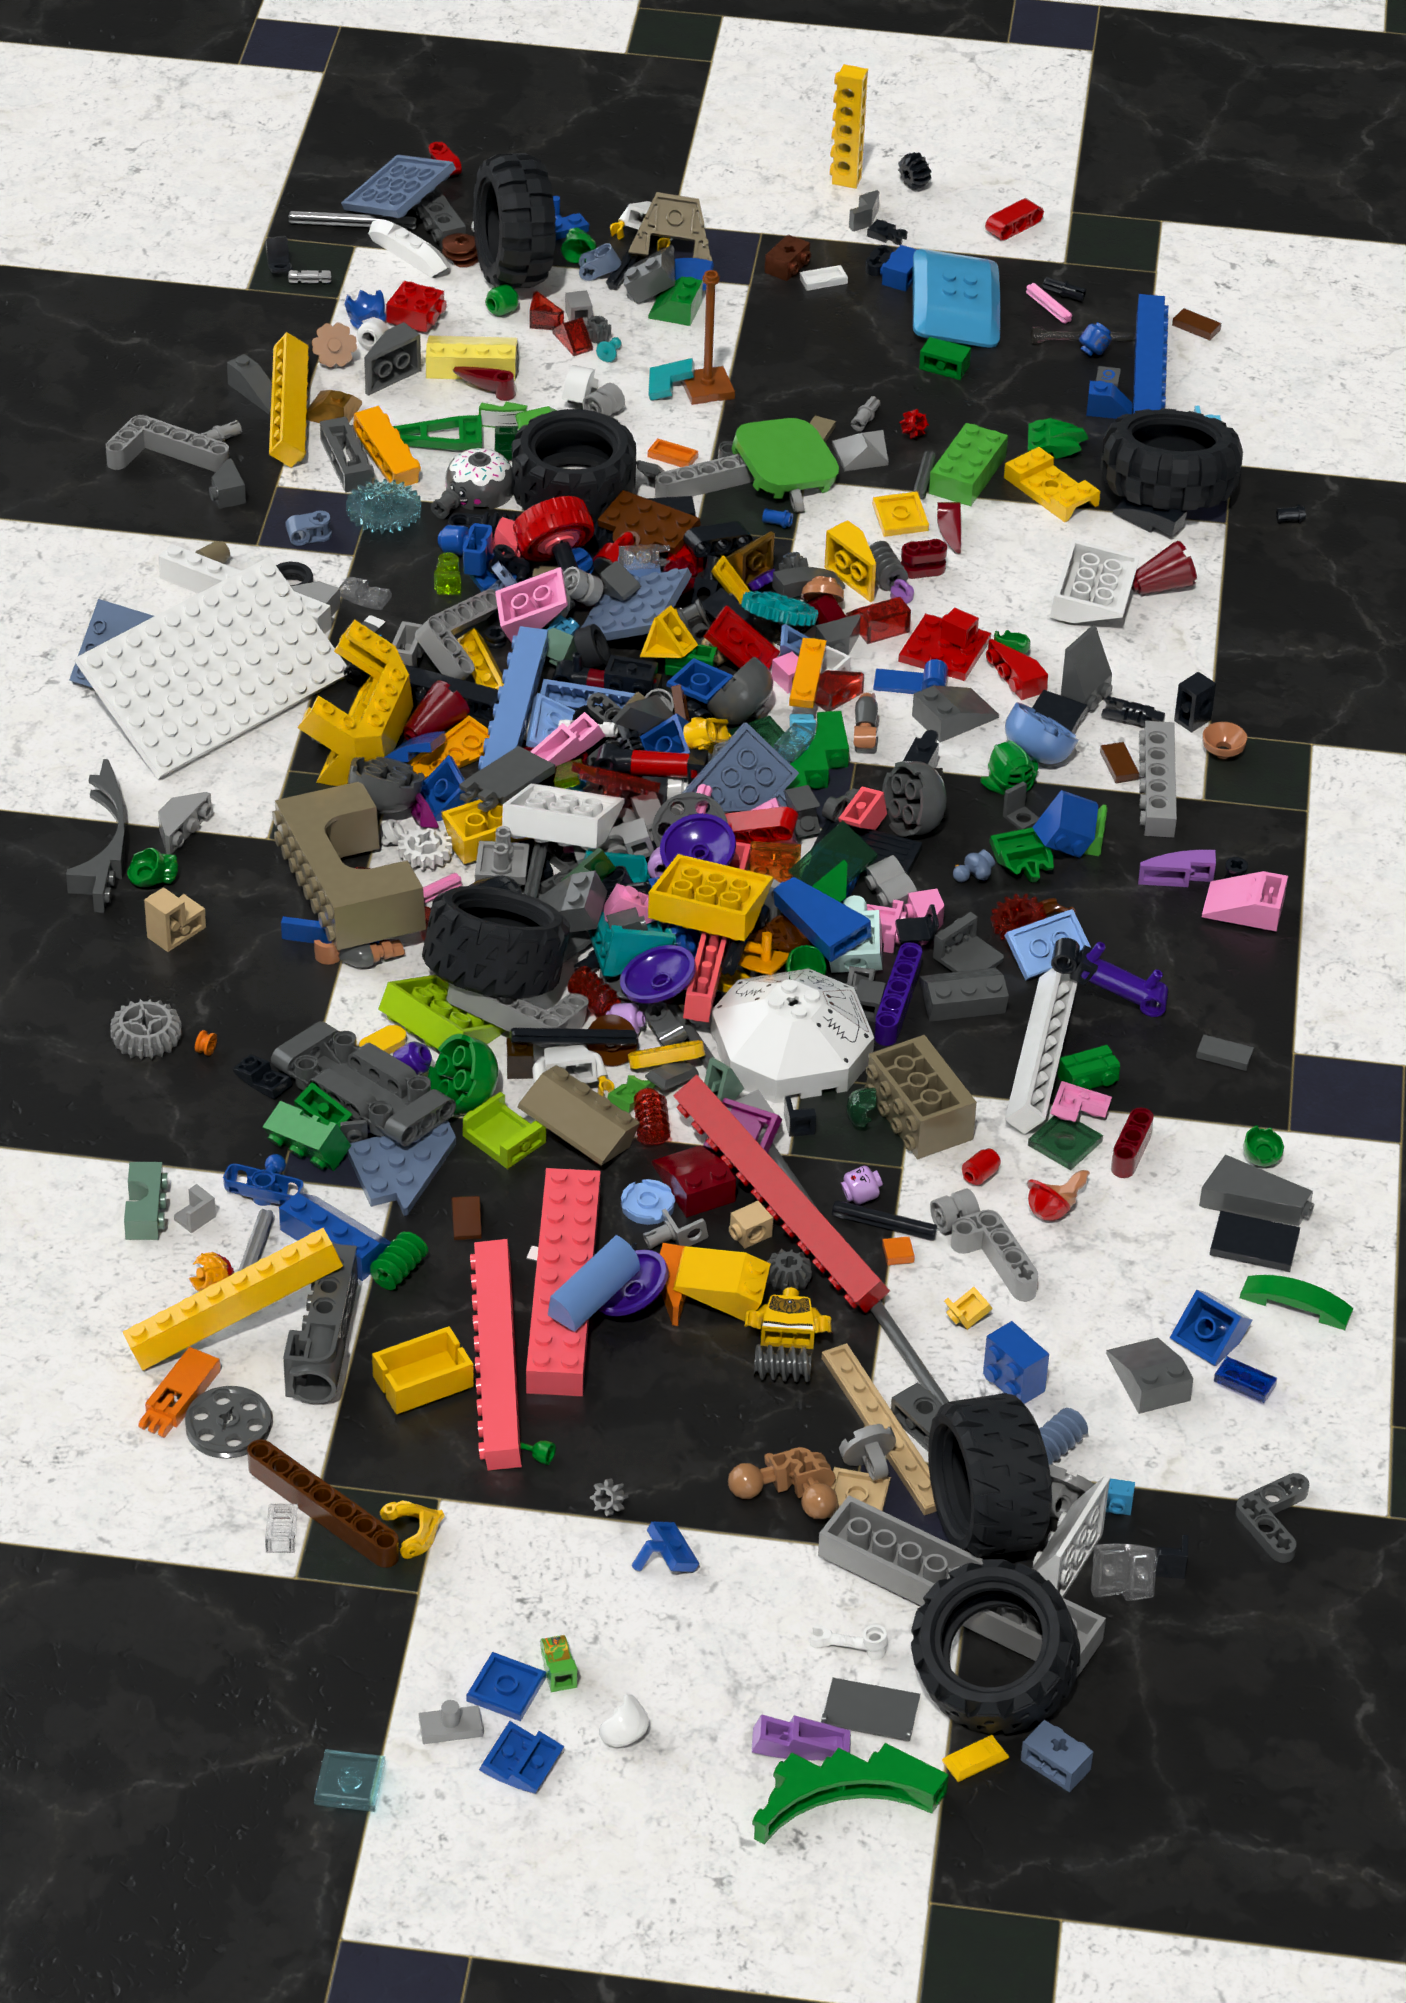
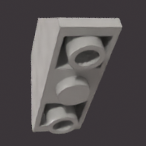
M202 792L172 797L158 811L159 831L167 854H172L178 847H181L191 833H194L198 826L210 817L213 810L211 793Z

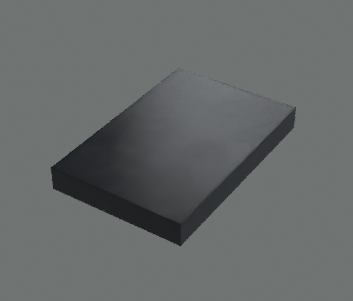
M1220 1210L1210 1248V1255L1290 1272L1301 1227Z

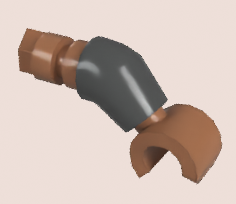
M874 692L872 694L863 693L855 705L856 726H854L853 743L857 748H873L876 744L875 725L878 715V703L876 702Z
M387 939L379 941V945L367 943L341 950L336 949L333 941L332 943L325 944L320 940H314L315 959L319 963L326 965L335 964L341 960L354 967L365 968L373 966L374 962L380 961L381 957L385 960L405 954L399 939L391 942Z

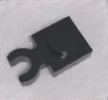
M876 219L867 229V237L885 243L891 240L896 245H902V239H907L908 231L896 229V225L884 220Z

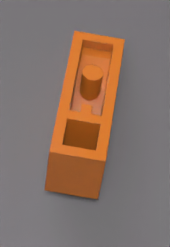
M663 1243L659 1254L668 1265V1278L661 1295L672 1325L678 1326L686 1295L673 1290L685 1246Z

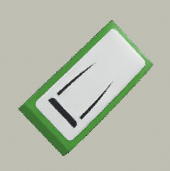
M481 402L479 406L482 426L495 428V426H518L515 415L519 412L527 411V405L505 402L504 406Z

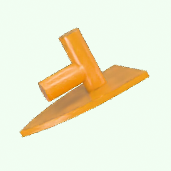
M763 932L761 944L747 942L738 965L752 971L773 975L786 963L789 953L771 950L772 933Z

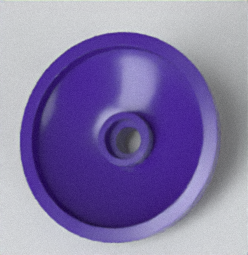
M703 813L688 815L674 822L666 830L660 843V855L666 868L677 854L728 866L736 851V839L728 823L717 816Z
M664 945L646 950L633 958L624 968L620 977L621 989L627 998L635 1002L652 1004L666 1001L682 992L691 982L696 971L695 959L689 950L676 945Z
M636 1250L635 1252L640 1262V1270L598 1310L609 1316H625L636 1313L651 1304L662 1292L668 1278V1265L664 1258L652 1250Z

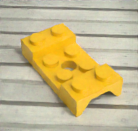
M1040 447L1005 463L1004 478L1063 522L1069 521L1076 507L1086 502H1089L1094 507L1099 506L1100 490L1086 480L1078 483L1054 466V457Z

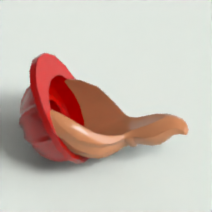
M1088 1170L1078 1171L1071 1176L1067 1183L1061 1186L1044 1184L1033 1179L1028 1180L1027 1186L1030 1189L1028 1201L1032 1213L1042 1220H1056L1064 1216L1076 1202L1077 1192L1086 1184L1090 1172Z

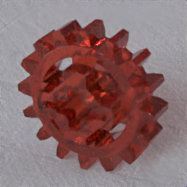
M1015 894L1014 899L1006 896L1005 903H996L997 909H992V916L990 917L994 933H999L1002 940L1009 931L1047 918L1043 903H1038L1037 897L1029 900L1028 894H1025L1022 898Z

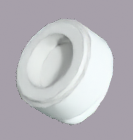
M389 819L382 824L381 844H398L400 835L405 834L404 829L396 820Z

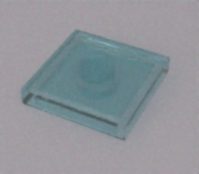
M325 1749L314 1796V1805L375 1812L386 1764V1756Z

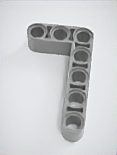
M137 415L131 418L106 443L107 466L114 470L125 468L144 448L214 472L229 459V446L226 443L145 415Z
M492 589L485 590L431 616L415 632L418 643L442 675L465 680L474 671L473 661L454 635L488 619L498 609L496 592Z
M450 983L446 997L450 1004L509 1032L512 1028L580 1029L584 1025L589 1000L584 995L571 993L546 1011L521 998L483 995L462 989ZM536 1044V1045H538V1046H540V1047H543V1048H547V1047L558 1046L559 1044Z

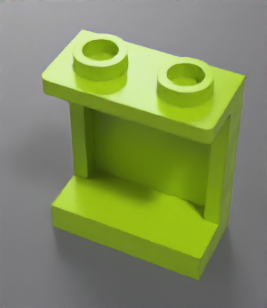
M502 1092L489 1098L485 1103L473 1111H469L463 1117V1137L506 1169H509L546 1143V1127L536 1120L530 1124L507 1107L505 1095Z

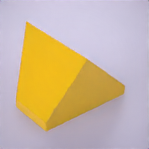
M672 605L668 606L654 618L640 657L683 658L698 645Z

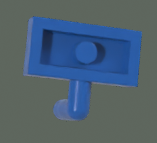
M553 196L556 240L566 238L571 228L577 227L588 232L589 223L580 213L562 218L560 215V197Z
M651 1522L647 1532L652 1540L645 1542L633 1561L632 1567L637 1571H641L652 1553L660 1552L671 1571L695 1572L700 1563L675 1522Z

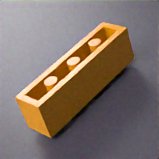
M379 406L354 413L353 428L392 489L396 490L418 483L419 472H421L420 463L417 459L413 458L409 446L403 443L399 431L393 428L388 415L383 413Z

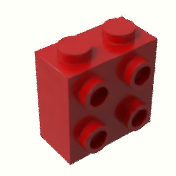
M403 281L386 303V322L395 325L404 322L412 329L427 333L431 326L436 324L440 314L446 310L447 302L444 300V291L410 281Z

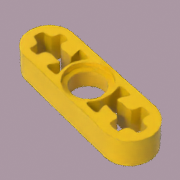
M696 1040L634 1051L628 1054L630 1068L638 1069L699 1058L705 1055L703 1041Z

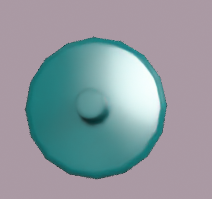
M614 337L610 342L604 341L599 343L596 347L597 356L604 362L613 361L616 357V349L622 346L621 340L618 337Z

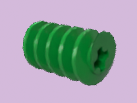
M411 1232L399 1233L396 1239L370 1265V1273L374 1281L387 1290L396 1289V1285L400 1284L403 1278L407 1277L410 1271L415 1268L416 1264L421 1262L422 1257L428 1254L426 1243L419 1236Z

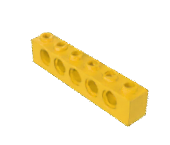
M843 64L840 72H836L834 79L837 90L833 98L836 108L832 116V121H835V127H833L831 135L834 145H832L830 153L833 163H831L829 174L832 175V184L856 189L862 178L868 69Z

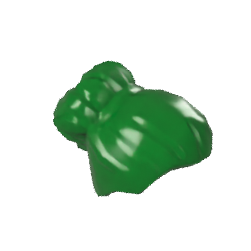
M576 227L569 229L566 240L562 244L561 252L567 261L579 263V257L583 253L596 249L597 245L590 235Z
M147 848L134 854L127 870V876L132 884L138 887H152L162 882L171 884L178 872L177 857L171 854H161L154 848Z

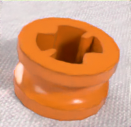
M205 1030L200 1031L195 1042V1051L197 1053L204 1052L206 1056L212 1055L217 1044V1035L215 1033L208 1035V1032Z

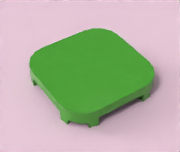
M784 418L746 423L741 425L736 431L731 448L733 454L741 455L755 478L752 486L757 491L762 488L766 492L773 493L774 498H783L784 492L795 489L802 490L819 487L820 491L824 493L829 491L830 487L835 483L839 471L838 463L819 432L810 423L798 418Z

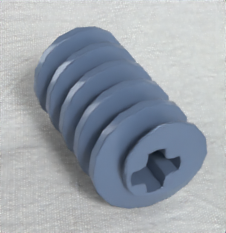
M1072 1408L1061 1409L1050 1421H1047L1043 1427L1039 1428L1049 1465H1052L1053 1461H1057L1061 1455H1064L1068 1449H1071L1075 1442H1079L1083 1435L1088 1434V1425L1084 1417Z

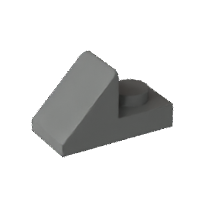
M615 561L600 573L603 582L602 594L626 600L641 588L640 583L618 561Z
M809 785L784 790L787 807L794 809L798 813L794 830L796 839L819 834L821 831L815 808L820 807V804Z

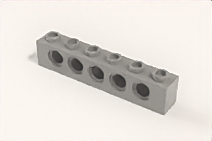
M1145 721L1144 731L1140 730L1139 745H1143L1139 749V761H1143L1140 762L1139 777H1144L1140 778L1139 793H1144L1140 795V809H1144V811L1140 812V825L1144 826V836L1174 838L1177 820L1175 723Z

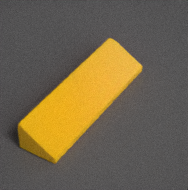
M473 628L458 638L457 641L474 663L475 669L471 674L476 683L499 690V686L504 685L502 683L503 675L483 637Z

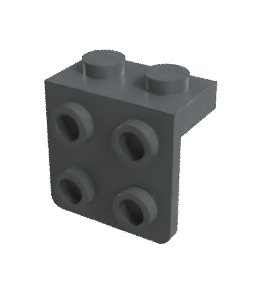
M969 912L962 918H958L947 928L938 931L934 937L933 958L953 972L994 968L1003 962L1004 955L976 936L978 917L972 912Z

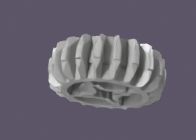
M151 998L147 1002H143L140 999L138 1003L130 1001L129 1006H121V1010L115 1012V1016L111 1019L110 1024L111 1038L116 1049H120L122 1054L128 1053L130 1058L139 1056L141 1060L144 1057H150L152 1060L155 1055L162 1057L164 1052L171 1053L172 1047L177 1046L182 1034L181 1020L176 1010L172 1009L170 1004L164 1005L161 1000L153 1002Z

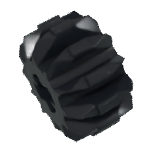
M920 152L908 153L898 162L900 167L898 171L901 173L900 178H903L904 184H907L910 189L922 188L931 180L930 173L932 171L929 168V163L926 162L925 156L922 157Z

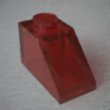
M832 670L821 673L814 703L828 712L861 695L864 688V674L862 672Z

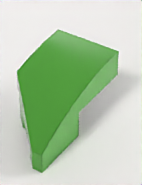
M628 1075L627 1083L608 1093L607 1098L612 1104L629 1113L651 1093L656 1085L649 1080H640L635 1075Z

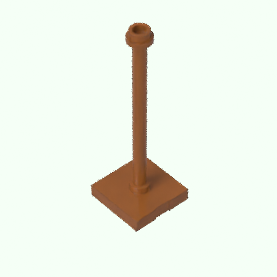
M714 270L706 271L702 278L703 283L706 284L704 369L694 370L693 378L681 380L691 405L735 399V390L724 366L713 367L715 285L720 280L718 273Z

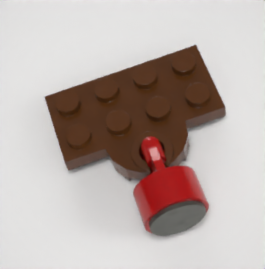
M623 490L597 520L599 527L613 531V543H606L593 558L594 569L600 575L603 570L615 561H618L620 552L635 558L641 556L644 559L658 548L676 555L685 544L683 541L684 534L691 528L700 527V518Z

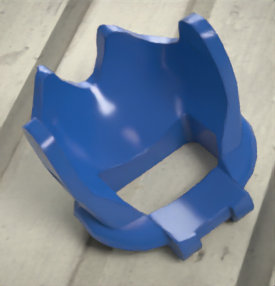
M360 290L356 300H352L347 294L345 308L350 322L355 328L358 329L363 324V320L371 317L385 322V301L381 290H377L376 295Z

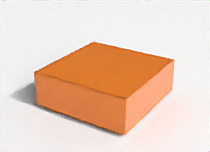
M910 1236L883 1239L882 1247L887 1265L914 1263L915 1255Z

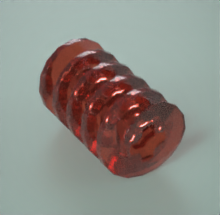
M582 966L577 969L569 979V994L577 993L587 997L589 1000L587 1009L596 1018L606 1015V1012L610 1011L614 1004L621 1003V1000L617 998V992L611 989L609 984L604 983V980L598 977L595 972H592L588 966Z
M653 1088L641 1089L635 1094L633 1101L635 1119L640 1122L637 1129V1140L645 1145L662 1144L670 1137L667 1099Z

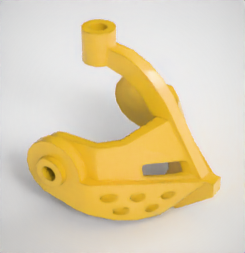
M407 1501L390 1502L380 1510L382 1519L386 1521L404 1516L416 1517L420 1520L418 1533L401 1544L400 1554L405 1559L421 1555L432 1546L435 1541L438 1525L445 1517L442 1510L430 1509Z

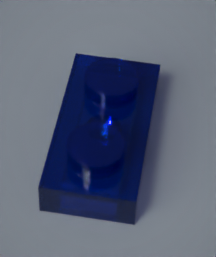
M1226 1356L1214 1375V1382L1265 1403L1276 1387L1277 1378Z

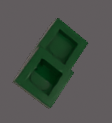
M495 426L494 451L503 455L507 460H512V442L515 440L518 426Z

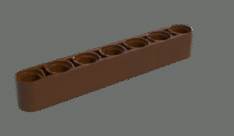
M259 1439L254 1440L248 1445V1469L252 1476L377 1566L388 1568L396 1565L399 1560V1538L395 1531L269 1441Z

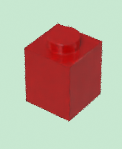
M954 607L941 619V638L966 648L978 636L979 618Z

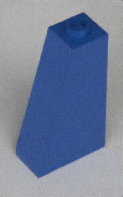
M792 877L786 882H781L773 889L774 905L830 962L872 936L871 921L866 916L796 877Z

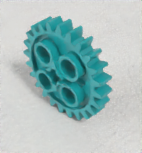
M745 592L741 602V607L745 608L744 610L750 611V613L767 620L772 619L774 622L790 626H796V624L800 626L814 625L819 613L815 607L809 606L810 604L794 598H787L788 596L774 592Z

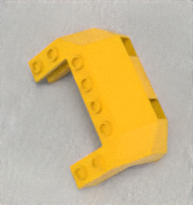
M355 619L340 637L334 652L371 676L359 689L348 714L318 696L312 708L309 707L305 711L304 717L298 726V729L331 749L316 783L332 786L348 784L351 761L355 757H364V761L376 759V757H385L395 749L413 709L409 673L396 646Z

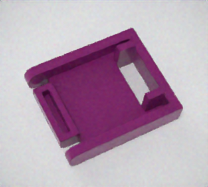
M724 1098L722 1103L726 1107L731 1108L730 1112L756 1141L763 1127L767 1128L760 1146L768 1153L782 1122L781 1117L777 1114ZM705 1141L703 1147L707 1150L715 1152L712 1149V1147ZM721 1150L715 1152L724 1155V1153Z

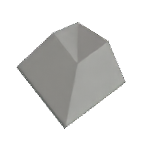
M883 430L859 433L832 441V446L844 471L888 465Z

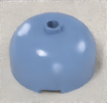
M1016 702L1005 723V733L1008 741L1012 740L1022 747L1031 761L1035 760L1051 765L1060 763L1068 758L1079 739L1075 738L1076 735L1050 717L1047 718L1038 712L1034 713L1035 709Z

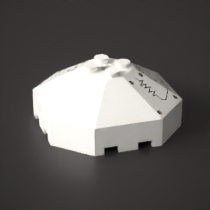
M811 969L737 980L711 1010V1035L713 1040H716L721 1062L732 1068L743 1085L744 1090L750 1093L759 1090L766 1100L773 1103L784 1102L786 1096L799 1094L801 1099L822 1096V1090L835 1088L837 1093L846 1092L866 1069L869 1054L873 1053L874 1036L854 987ZM798 1000V1004L789 1005V1001Z

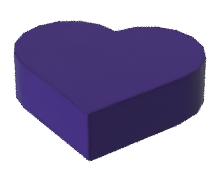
M775 569L763 572L748 583L750 589L756 591L772 582Z

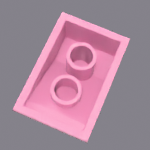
M561 567L495 591L500 626L511 643L513 636H517L520 626L542 629L568 606Z

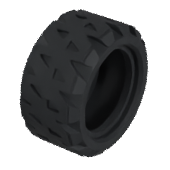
M556 410L531 419L528 425H523L515 434V440L512 442V491L516 501L520 502L524 510L548 499L561 496H575L585 502L594 524L623 490L635 494L636 442L632 433L625 425H621L618 420L606 414L590 410ZM583 465L591 468L565 469L558 466Z
M487 886L456 887L438 894L432 902L422 957L425 964L438 977L462 989L502 998L520 999L536 997L554 990L557 984H559L570 935V926L568 921L554 907L526 894Z
M1007 1393L950 1401L943 1404L937 1411L930 1429L928 1462L936 1510L947 1537L954 1546L979 1558L1036 1548L1040 1541L1043 1540L1050 1522L1052 1484L1044 1441L1033 1415L1019 1398Z
M1004 1559L982 1560L983 1565L967 1563L948 1573L950 1578L938 1580L923 1598L925 1604L917 1609L911 1629L913 1634L911 1651L914 1665L932 1700L945 1715L957 1724H966L973 1731L994 1734L999 1730H1003L1004 1734H1010L1028 1729L1035 1720L1041 1723L1059 1708L1062 1697L1065 1699L1068 1697L1077 1678V1667L1080 1666V1643L1077 1629L1062 1595L1049 1580H1045L1038 1571L1018 1562L1014 1565ZM993 1607L1015 1608L1032 1616L1042 1626V1646L1036 1662L1021 1678L1004 1686L981 1687L964 1681L951 1670L950 1649L953 1639L959 1628L971 1616Z

